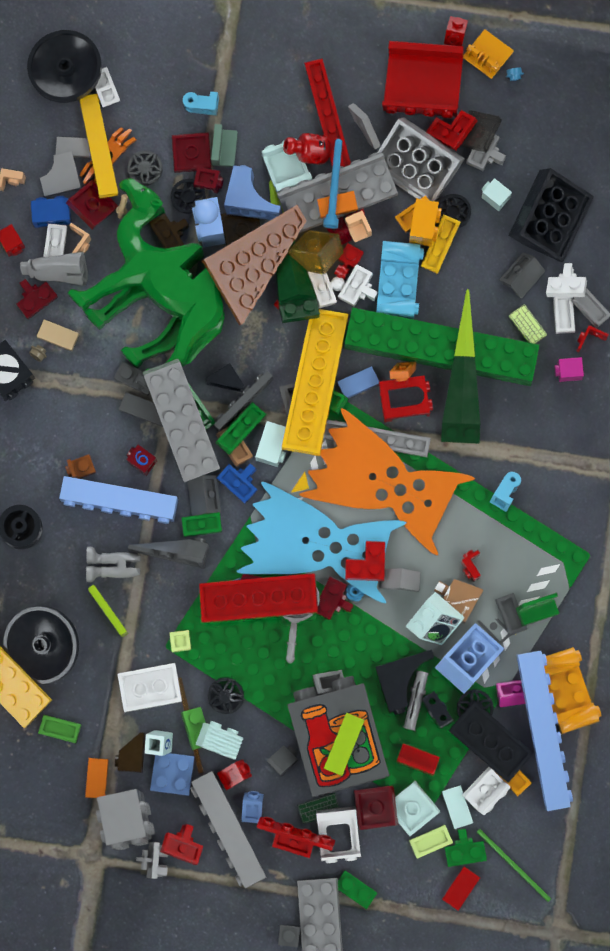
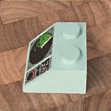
M435 592L425 601L406 627L419 639L443 645L465 617Z

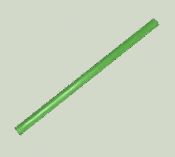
M481 829L477 831L547 902L551 900Z

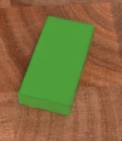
M43 715L38 734L77 744L82 725Z

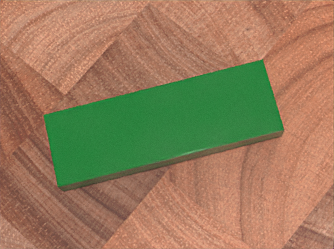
M252 402L215 443L231 455L262 421L266 413Z

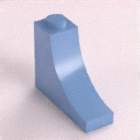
M245 165L233 166L224 203L226 214L272 220L282 214L281 206L267 202L254 189L252 168Z

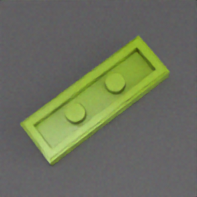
M93 584L89 587V592L120 636L125 637L129 634Z
M348 713L345 714L324 769L343 776L365 720Z

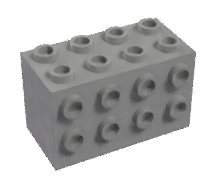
M134 789L97 797L99 810L96 811L98 823H102L103 830H100L102 843L104 842L106 846L116 850L127 849L129 844L135 846L149 844L148 840L152 839L155 831L153 823L149 822L148 815H151L149 803L145 802L143 792Z

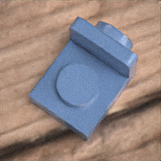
M257 791L244 793L242 822L258 823L260 817H262L264 794H259Z

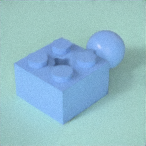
M217 197L195 201L196 206L192 210L195 224H199L195 226L198 242H202L203 247L225 244Z

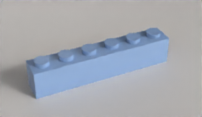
M66 476L63 478L59 497L65 506L75 507V504L82 505V508L86 510L99 508L101 512L112 514L113 511L120 512V515L125 517L138 515L139 519L149 521L150 518L158 519L157 522L169 524V521L174 522L178 504L177 496Z

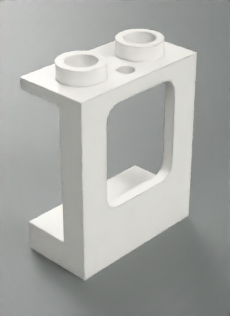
M356 807L316 810L319 835H327L326 828L329 825L348 824L352 848L347 851L330 852L327 849L320 848L321 861L335 863L337 859L345 858V861L357 860V857H361Z

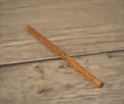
M178 678L184 711H187L189 707L182 678ZM195 749L193 751L199 774L204 773L199 751Z

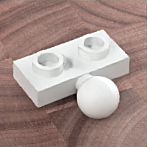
M325 267L308 271V276L316 294L318 308L335 305L337 300L333 290L341 291L345 285V280L334 277L330 282Z

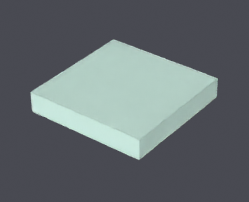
M416 781L395 797L398 823L409 836L440 813L438 807Z

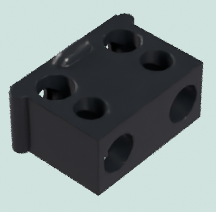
M435 691L422 698L423 705L439 729L453 721L447 711V706L443 701H440ZM429 699H433L435 704L431 705ZM440 716H445L446 720L441 721Z

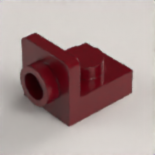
M197 167L194 187L213 190L214 193L218 194L219 188L222 189L224 178L218 170Z
M343 217L337 218L339 219L338 228H326L335 247L352 240Z

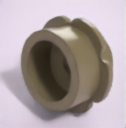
M39 345L36 347L31 346L29 354L35 360L41 362L47 357L45 354L46 350Z

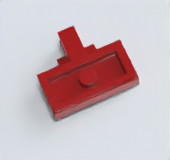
M185 824L182 825L180 833L177 832L174 835L168 832L165 834L160 852L190 864L198 865L203 845L193 842L194 838L191 837L194 826Z

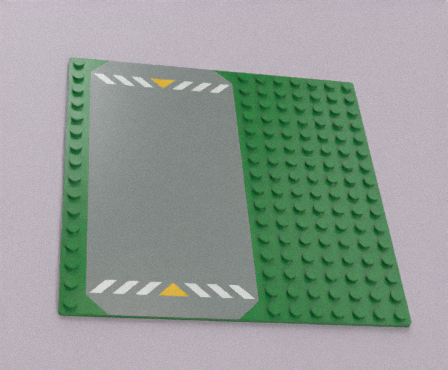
M349 402L343 407V409L347 410L367 427L393 431ZM329 410L327 420L346 423L342 412L338 415ZM323 439L321 449L337 447L335 441ZM292 452L271 484L313 506L331 519L339 529L362 523L399 520L391 507L384 509L352 508L300 496L302 492L318 488L308 471L327 468L321 455L316 456ZM395 452L408 472L425 470L461 473L429 452L427 457ZM394 466L389 467L386 471L389 478H396L399 473L398 469ZM371 473V474L369 475V479H370V480H375V479H377V478H376V474H375V473ZM416 479L413 482V488L416 491H421L425 488V482L422 479ZM472 480L457 485L432 536L438 555L427 550L404 525L390 532L385 552V569L403 568L420 572L419 592L380 589L381 581H378L377 589L386 600V603H381L364 594L362 599L357 602L346 598L345 601L353 604L350 613L343 609L340 612L335 611L331 620L314 613L306 620L297 623V645H295V660L292 663L286 661L287 642L291 626L289 620L283 616L202 623L199 593L174 631L189 630L191 650L173 653L214 680L223 677L235 679L244 690L245 700L293 731L294 727L287 705L295 702L293 692L314 687L313 675L342 670L344 678L354 676L356 685L364 683L389 772V777L372 782L380 787L394 786L396 797L416 781L435 804L469 750L468 747L448 731L459 719L457 702L463 692L435 667L475 623L488 634L477 622L479 620L499 641L508 634L495 620L499 619L504 624L495 599L514 593L520 606L523 603L557 593L558 597L554 600L558 608L590 558V554L512 504L506 512L490 503V500L494 493ZM396 485L394 488L395 494L403 496L406 493L405 485ZM385 489L376 491V498L383 501L387 498L388 493ZM267 491L260 501L271 498ZM425 500L424 504L426 507H430L432 502L431 500ZM405 502L402 505L403 512L407 514L413 512V503ZM256 508L207 583L232 581L242 578L243 574L238 573L237 570L253 563V560L241 550V547L259 541L247 528V525L265 519ZM321 527L318 531L321 538H328L330 536V529ZM350 534L347 537V542L350 545H356L359 542V537L356 534ZM304 537L302 542L308 544L309 538ZM333 542L330 545V551L334 554L342 550V546L338 542ZM321 550L314 551L312 554L313 560L316 562L322 561L324 553ZM470 550H473V552L478 550L480 552L478 557L471 560L481 575L474 582L471 578L467 579L462 571L464 567L461 564L462 559H464L463 555ZM345 557L341 560V566L345 569L346 559H351L349 557ZM331 566L317 571L298 574H248L267 578L315 573L319 597L329 577L347 584V586L351 585L339 576ZM456 579L483 589V593L465 624L461 622L443 645L419 639L406 627L425 601L435 593L434 590L439 581L450 586L452 581ZM552 617L527 625V630L508 637L501 644L504 650L467 691L481 690L491 698L495 708L498 704L496 683L513 680L519 670L516 655L528 653L532 650ZM495 622L497 629H490V624ZM169 639V641L166 644V648L172 652L171 642ZM432 650L434 659L424 663L416 670L429 673L425 686L426 694L423 695V698L435 691L440 701H443L447 706V711L453 721L439 729L421 702L415 731L405 729L403 726L408 708L402 714L394 715V712L389 713L375 667ZM416 671L413 673L407 686L408 707L412 694L410 690L414 686ZM221 681L219 683L225 685L228 681ZM232 682L227 686V688L231 689ZM235 685L233 692L240 693L238 687ZM475 693L473 694V700L477 699ZM478 693L480 697L479 701H481L482 699H487L484 695ZM470 694L466 695L462 701L467 700L470 702ZM429 699V703L431 705H434L435 701L433 699ZM489 702L482 703L483 707L489 704ZM462 703L460 705L467 708L468 704ZM490 707L484 710L489 713ZM460 708V712L462 715L465 711ZM440 716V720L445 721L446 717ZM403 743L440 757L433 776L396 762Z

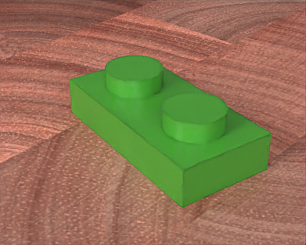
M198 707L181 713L192 750L202 748L195 744L203 723H206L202 709Z

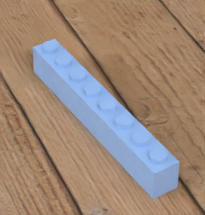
M541 651L517 654L516 657L545 810L551 811L571 807L570 802H573L572 792L567 790L566 784L569 782L567 770L564 771L563 763L566 762L564 751H560L559 747L562 739L560 731L556 732L555 724H558L556 712L552 710L554 697L553 693H549L548 689L551 681L549 673L546 674L544 668L547 665L546 655L542 654Z

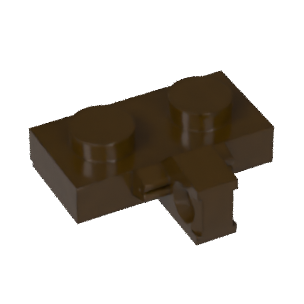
M164 213L149 223L164 248L184 245L180 237L183 236L182 232L190 227L185 218L177 223L175 220L170 222Z

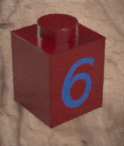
M137 445L135 448L132 447L126 455L128 457L126 459L127 462L145 476L148 475L158 462L155 456L140 445Z

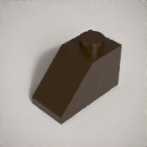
M140 732L119 750V755H115V767H118V771L143 773L145 733Z

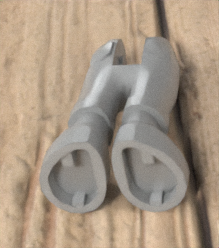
M89 546L87 547V565L102 563L117 564V566H87L86 581L93 582L100 576L101 578H130L140 575V568H126V562H140L141 556L128 552L102 553L101 555L96 552L94 547Z

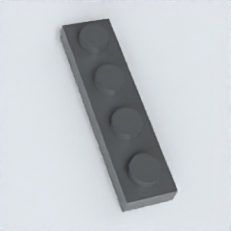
M268 371L265 374H259L254 380L256 383L251 388L249 386L246 387L241 393L242 397L238 401H232L228 406L229 410L225 414L221 413L216 417L214 428L218 432L225 429L273 381V376Z

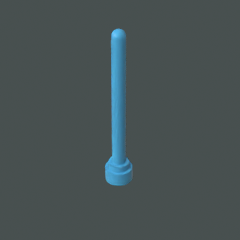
M341 139L335 140L328 214L323 221V227L330 229L338 228L339 223L336 215L342 152Z

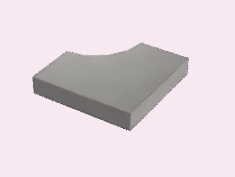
M356 104L349 105L348 108L354 122L361 129L368 144L374 149L379 148L381 144L369 117Z
M72 151L53 155L54 163L52 169L47 175L40 178L44 196L81 188Z

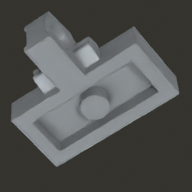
M482 129L466 164L481 171H484L487 163L492 164L495 162L503 165L506 155L498 152L499 148L496 147L500 137Z

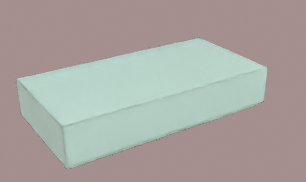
M461 785L442 791L454 829L472 824L473 820L466 800L462 796Z

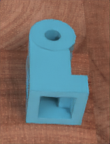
M188 92L183 96V105L186 111L217 116L218 92H210V96H198L193 92Z
M515 472L507 473L492 496L490 503L506 512L513 501V498L509 496L518 489L521 483L520 475Z

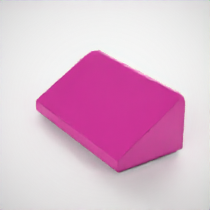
M521 680L496 683L500 707L525 704Z

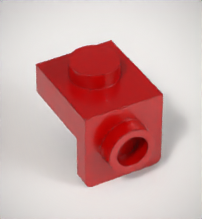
M450 16L444 39L445 45H463L468 20Z
M473 550L468 551L463 555L464 559L461 561L464 567L463 573L468 580L471 578L473 582L481 577L471 561L480 555L478 550L475 552Z

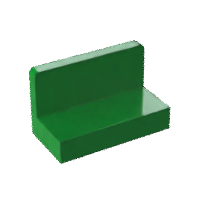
M557 593L518 606L516 611L522 627L558 615L559 611L554 600L558 597Z

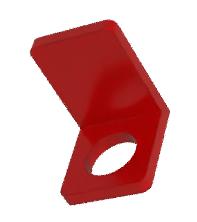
M589 325L586 332H581L577 340L580 345L576 352H580L588 333L606 341L609 334Z

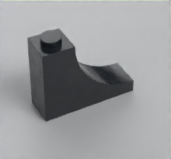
M432 650L375 667L389 713L394 712V715L406 712L405 709L408 708L407 686L409 680L421 665L434 659Z

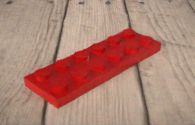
M315 573L199 584L202 623L318 613Z

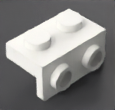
M488 767L462 796L478 812L485 815L493 809L499 799L507 794L510 786L492 768Z

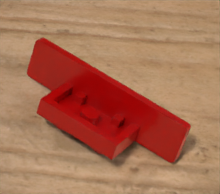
M260 817L257 823V828L275 833L272 847L310 858L313 846L332 851L335 840L328 835H318L309 829H298L292 824H282L270 817Z

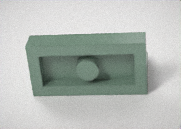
M215 124L211 155L212 166H235L237 131L223 130L221 124Z

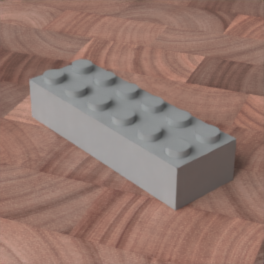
M179 359L143 371L142 373L183 481L186 482L220 469Z

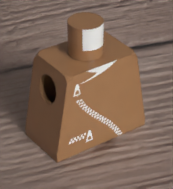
M456 579L452 581L450 586L439 581L434 590L444 596L443 599L465 617L462 620L463 624H465L483 593V589Z

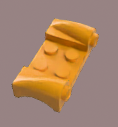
M574 647L546 656L547 665L544 668L545 673H549L551 685H548L549 693H553L554 704L552 705V710L557 714V725L560 734L562 735L598 723L599 717H602L598 705L595 706L591 702L579 668V662L582 661L579 650L575 651Z

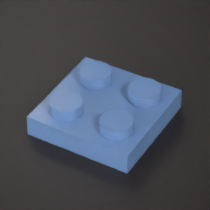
M171 753L164 756L155 755L150 791L190 796L195 757Z

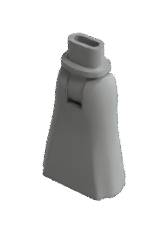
M84 252L40 257L33 260L29 259L28 262H20L22 275H29L30 278L35 277V279L40 281H57L86 286L88 270Z

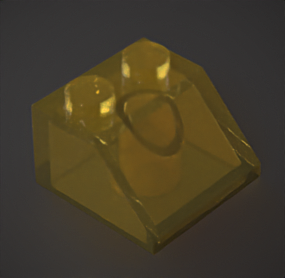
M307 230L288 250V253L308 272L325 274L344 251L339 234Z

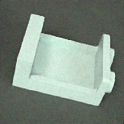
M282 141V144L276 146L269 145L262 150V157L276 193H279L285 187L292 188L297 186L303 180H312L306 164L298 160L296 153L288 155L284 152V141Z

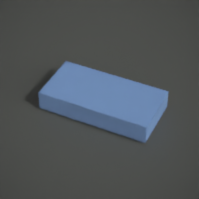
M371 366L337 381V384L342 394L347 398H351L379 385V380Z

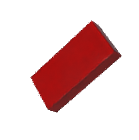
M463 867L442 900L459 911L480 877L466 867Z

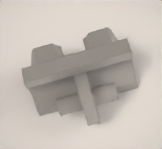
M149 842V851L142 850V857H136V861L141 862V870H147L146 878L157 879V877L167 876V865H158L159 857H168V855L160 852L162 845L158 842Z

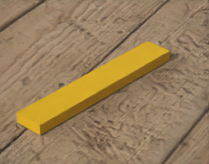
M98 94L87 95L79 99L99 198L118 196Z

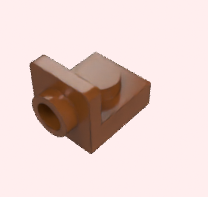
M89 454L72 461L71 459L67 460L68 466H65L69 477L82 479L96 473Z

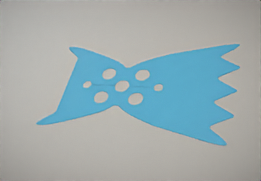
M261 482L271 498L253 503V506L265 519L247 525V528L259 541L241 547V550L253 560V563L242 567L237 572L241 574H298L317 571L331 566L339 576L345 579L346 569L341 566L343 558L349 557L353 560H365L362 557V553L366 552V541L385 542L386 552L390 532L405 525L406 522L400 520L378 521L339 529L331 519L313 506L271 484ZM321 527L330 529V536L328 538H321L318 531ZM350 534H356L359 537V542L356 545H350L347 542V537ZM304 537L309 538L308 544L302 542ZM333 542H338L342 546V550L337 554L330 551V545ZM316 550H321L324 553V559L320 562H316L312 558V554ZM346 580L369 597L381 603H386V600L377 589L378 581Z

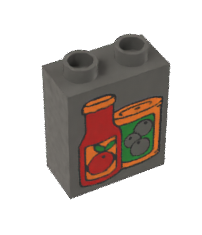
M354 676L332 681L333 692L319 696L315 686L293 692L295 702L287 704L313 798L389 777L364 683L356 685ZM348 713L365 721L343 776L324 769V766L345 714Z

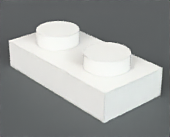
M48 224L44 257L64 255L67 235L66 225Z

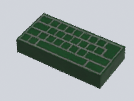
M335 793L297 805L303 824L317 820L316 810L339 808Z

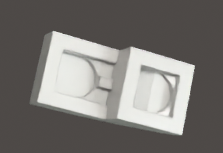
M103 68L95 89L104 108L119 102L120 99L108 68Z

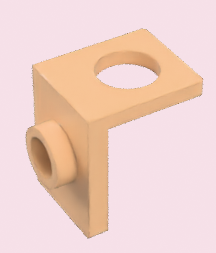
M70 223L71 230L83 237L72 253H86L90 246V235Z

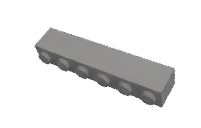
M213 771L192 781L193 786L190 789L195 798L199 797L202 803L199 807L203 815L208 814L211 820L208 825L212 833L217 832L220 838L217 840V843L222 851L226 850L229 856L226 860L231 869L235 868L238 874L235 878L239 886L244 885L245 888H248L267 878Z

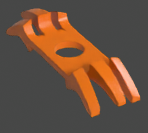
M121 127L109 139V152L113 154L111 159L112 165L137 140L132 137L122 146L124 140L132 132L131 129L122 133L124 129ZM92 160L85 165L79 175L82 178L89 170L83 181L84 184L95 175Z

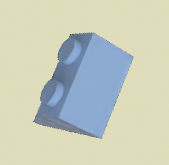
M475 623L435 668L465 694L504 648Z

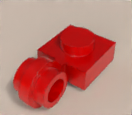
M347 243L338 261L343 263V266L339 264L334 274L339 278L345 279L350 271L347 267L349 266L354 269L360 262L364 252Z

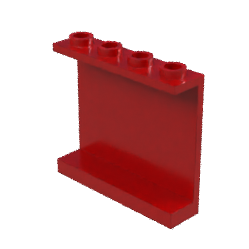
M389 41L384 101H382L383 111L389 114L404 112L406 115H415L417 113L427 117H433L434 115H442L444 118L457 117L464 56L463 46Z

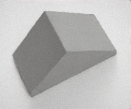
M403 568L384 569V581H381L380 589L419 592L420 572Z
M342 670L313 675L318 696L333 692L331 682L344 678Z

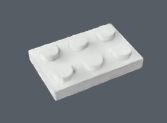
M175 663L118 674L125 713L182 702Z

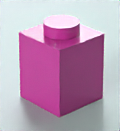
M582 357L559 359L554 367L555 376H559V382L583 379Z

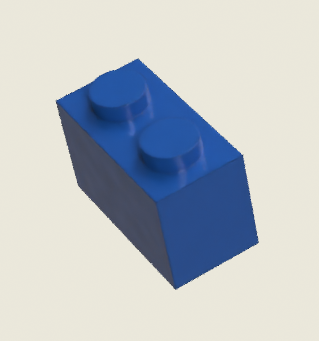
M56 196L54 199L41 197L31 201L34 228L48 227V224L70 225L72 223L71 208L66 204L69 198H65V196Z

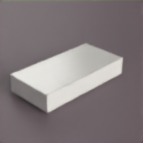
M553 297L556 334L575 333L574 308L571 301L573 297Z

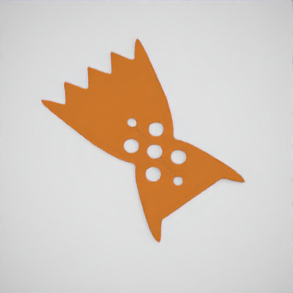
M341 408L342 415L348 426L345 428L328 429L337 447L321 449L320 455L327 468L308 471L318 488L302 492L300 496L352 508L384 509L391 507L398 519L406 522L404 526L427 550L438 555L432 536L457 485L472 481L475 478L462 473L421 470L408 472L401 459L386 442L355 416ZM394 466L398 469L399 473L396 478H389L386 471L389 467ZM375 473L377 479L370 480L369 475ZM416 479H422L425 482L423 490L416 491L413 488V482ZM396 485H405L406 493L403 496L395 494L394 488ZM379 489H385L388 493L387 498L383 501L376 498V491ZM425 500H431L432 504L430 507L425 506ZM407 501L412 502L414 505L413 512L409 514L402 510V505Z

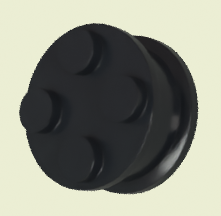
M14 505L7 508L1 514L0 536L9 546L15 549H28L34 546L41 538L43 524L38 514L32 508L26 505Z

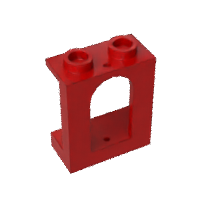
M425 375L409 377L406 381H396L395 379L379 382L384 423L392 422V419L425 414L427 417L430 416L433 404L432 399H428L427 392H430L429 380L425 381ZM418 387L423 391L424 400L420 404L391 408L388 390Z

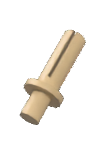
M126 194L121 196L120 205L116 208L119 219H122L123 215L127 213L126 204L128 196Z

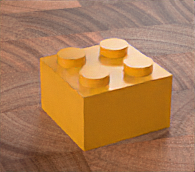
M416 198L409 243L431 247L432 241L436 242L438 227L435 226V223L440 222L442 208H438L439 202Z

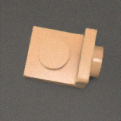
M1 168L0 191H4L6 181L8 184L15 186L25 184L26 177L24 173Z

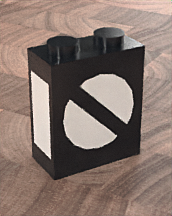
M4 340L0 343V395L4 401H7L8 399H14L22 388L26 389L31 386L35 377L9 343Z

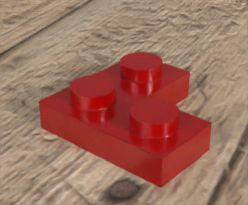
M461 110L451 125L436 117L426 132L444 145L457 151L477 123V119Z
M366 541L365 560L346 559L345 580L384 581L385 542Z

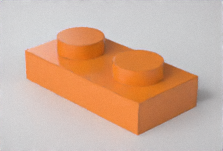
M398 362L389 371L390 379H396V381L408 380L417 369L416 362Z

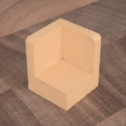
M363 211L345 218V223L355 243L372 236V230Z

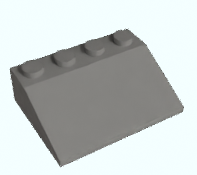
M405 117L397 120L377 152L379 154L383 153L393 182L418 199L426 195L429 201L437 200L465 160V158Z

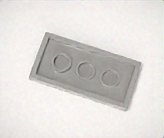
M338 878L297 881L302 951H343Z

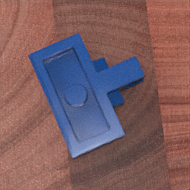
M251 463L245 470L240 468L238 471L229 464L217 476V479L244 504L258 491L251 484L253 481L251 476L257 470Z

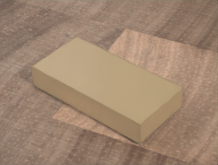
M43 320L37 334V338L69 351H73L79 337V333L47 320Z

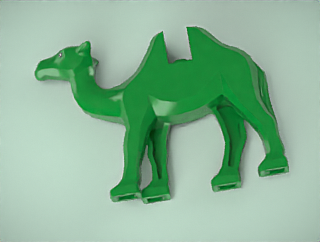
M132 178L120 181L119 188L126 192L133 207L123 217L117 229V240L125 258V264L118 271L106 276L95 286L85 291L71 289L68 292V296L84 311L85 316L99 330L134 302L148 297L160 309L172 315L173 318L157 339L137 348L124 347L121 352L138 369L143 361L169 353L174 349L167 362L179 359L183 367L191 363L221 333L225 319L222 296L206 268L194 279L193 275L189 272L204 257L202 246L191 243L163 249L149 245L142 240L140 236L142 228L157 216L165 213L162 207L163 202L150 188L143 186ZM122 290L101 310L88 308L104 296Z

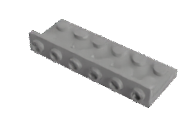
M373 153L362 161L358 159L351 162L349 166H340L338 194L354 191L358 210L398 195L383 153ZM332 172L328 174L321 173L313 180H303L297 186L292 188L285 187L277 193L284 212L298 205L307 222L299 233L323 224L324 218L321 219L317 199L330 196ZM353 212L337 215V218L343 217Z

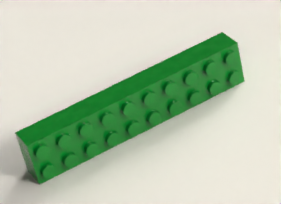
M352 307L345 339V349L452 370L459 329ZM473 332L477 376L531 386L539 351L538 344Z

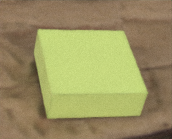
M189 630L170 632L172 653L191 650Z

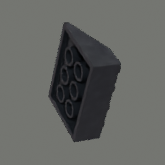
M552 168L539 170L508 236L535 251L563 262L594 196Z

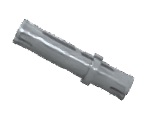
M416 671L417 674L414 686L410 690L412 694L403 728L415 731L423 695L426 694L425 686L429 673Z

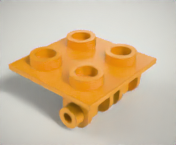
M484 29L475 42L467 47L463 59L492 79L514 50Z

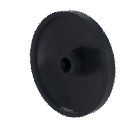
M59 30L47 34L34 45L28 58L27 71L33 87L41 96L53 102L69 103L82 99L95 88L101 76L102 60L96 45L87 36L73 30Z
M34 606L19 612L9 622L4 634L3 648L36 684H47L63 678L73 668L79 653V638L73 623L64 613L48 606Z

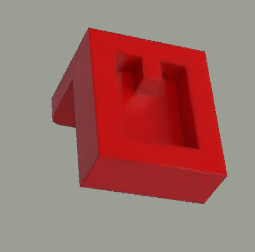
M243 759L217 773L226 791L252 777L250 767Z

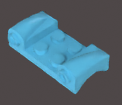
M383 241L376 312L413 320L414 314L418 315L419 303H415L419 260H423L424 248H420L421 244Z

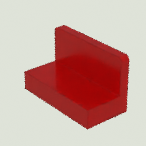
M403 743L396 762L433 776L440 757Z

